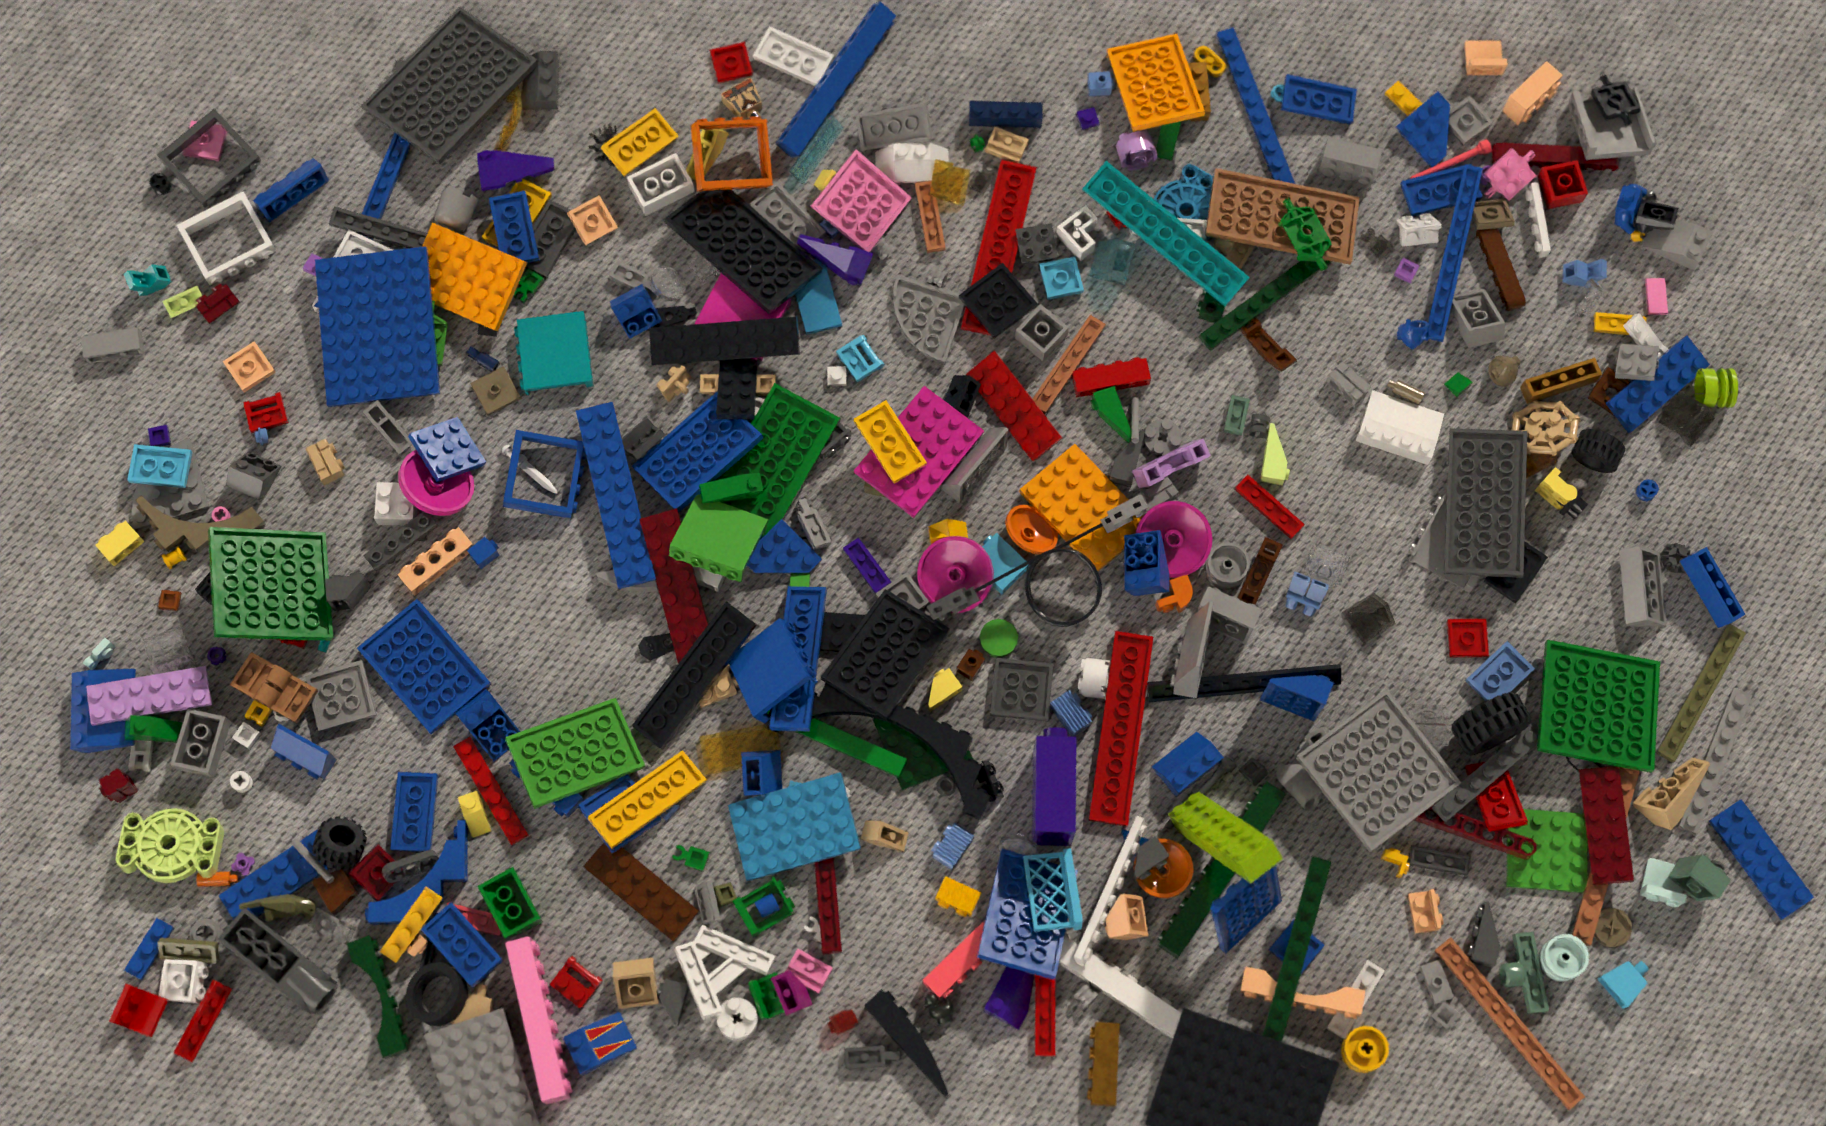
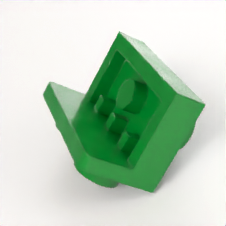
M777 972L748 982L749 992L754 998L756 1012L761 1020L771 1019L785 1013L771 979L778 975Z

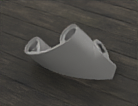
M1301 764L1279 765L1275 777L1304 810H1313L1319 803L1317 795L1322 793L1317 784Z

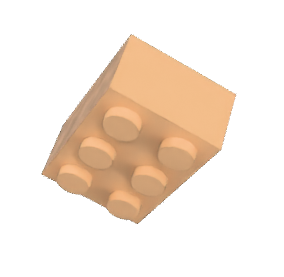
M1546 61L1509 96L1502 112L1517 125L1522 122L1526 123L1532 117L1531 113L1534 110L1538 112L1544 106V101L1547 98L1551 100L1555 96L1556 90L1561 85L1560 80L1563 75Z

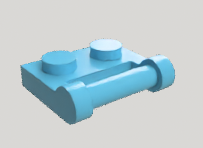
M864 335L857 337L836 351V354L856 382L861 381L885 366L884 362L878 359L868 345ZM856 347H862L872 361V365H868Z

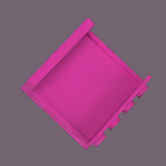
M721 273L695 324L782 318L785 311L791 306V298L768 314ZM762 357V358H749V359H751V360H756V361H757V359H758V360L762 361V360H763V357Z

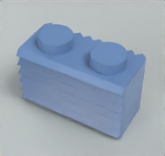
M1068 690L1052 701L1050 707L1065 729H1067L1070 736L1074 737L1092 724L1091 719L1093 717L1087 708H1082L1079 696L1076 693L1072 694Z
M954 823L953 826H947L943 832L944 839L941 842L937 841L931 850L934 852L932 857L950 870H953L974 839L973 834L957 823Z

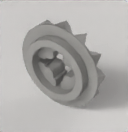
M202 919L192 926L189 934L190 940L204 941L205 939L198 935L205 933L207 927L208 932L213 934V936L208 937L206 941L218 942L220 944V941L217 939L222 935L221 927L214 920Z

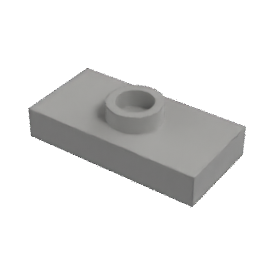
M712 881L696 886L695 892L702 924L709 925L719 921L720 915Z
M1440 960L1420 966L1434 1005L1441 1003L1442 1000L1448 1001L1454 998Z

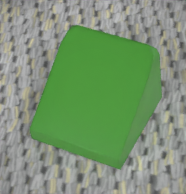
M791 573L790 586L810 587V573Z

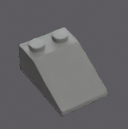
M1676 220L1673 230L1653 229L1649 231L1642 248L1694 270L1701 260L1713 231L1694 223Z
M1485 288L1454 295L1452 301L1453 312L1461 336L1468 348L1504 340L1505 322Z

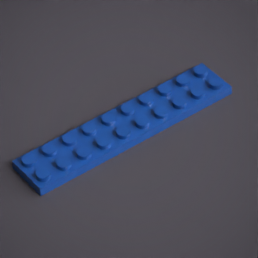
M613 402L576 410L618 589L654 581L656 577L640 523L641 515Z

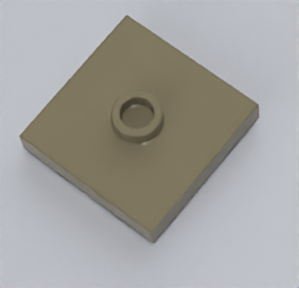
M1506 199L1475 201L1472 217L1477 230L1514 226L1515 220Z
M504 366L470 383L488 416L521 399Z

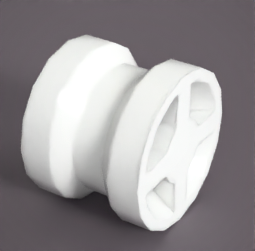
M237 771L231 776L230 784L236 791L245 793L252 788L253 780L246 772Z

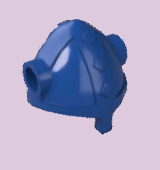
M1406 319V323L1398 327L1397 339L1402 340L1409 348L1415 349L1424 341L1429 340V323L1422 320L1411 321V319Z

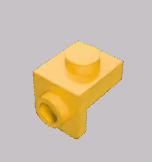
M1395 848L1385 849L1382 852L1381 859L1399 865L1396 877L1400 878L1403 874H1407L1410 865L1407 862L1408 856L1400 854V851Z

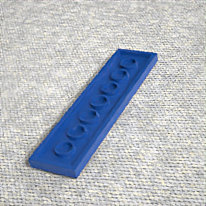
M788 586L784 621L791 622L795 627L794 633L801 640V647L808 655V662L816 671V677L827 589L826 587ZM808 680L772 708L771 730L810 731L815 683Z

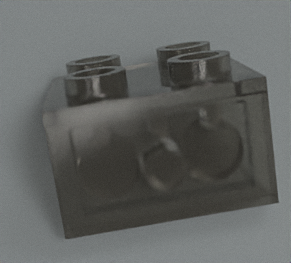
M1679 392L1656 418L1657 422L1678 433L1684 443L1690 447L1715 419L1709 407L1682 392Z

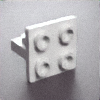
M1421 214L1420 217L1403 216L1402 219L1396 220L1397 225L1400 227V244L1402 247L1438 242V229L1442 227L1441 223L1431 214Z

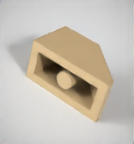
M865 820L861 840L873 845L904 852L909 832L882 821Z

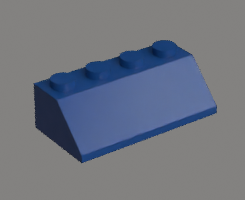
M312 158L309 161H305L297 170L289 172L281 181L275 182L265 192L259 193L253 202L270 223L326 184L329 179L322 165Z

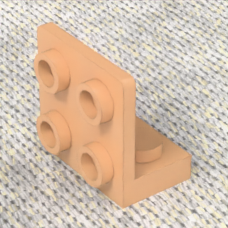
M1465 41L1466 75H1503L1507 67V59H1502L1501 41Z

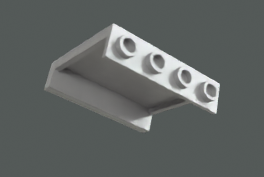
M1637 87L1633 88L1632 93L1641 109L1639 113L1629 115L1632 123L1630 125L1627 124V126L1624 125L1622 118L1605 120L1593 98H1582L1580 91L1572 92L1568 104L1586 160L1651 155L1653 147L1656 146V138L1652 135L1651 123L1647 120L1646 108H1643L1642 96L1638 93Z

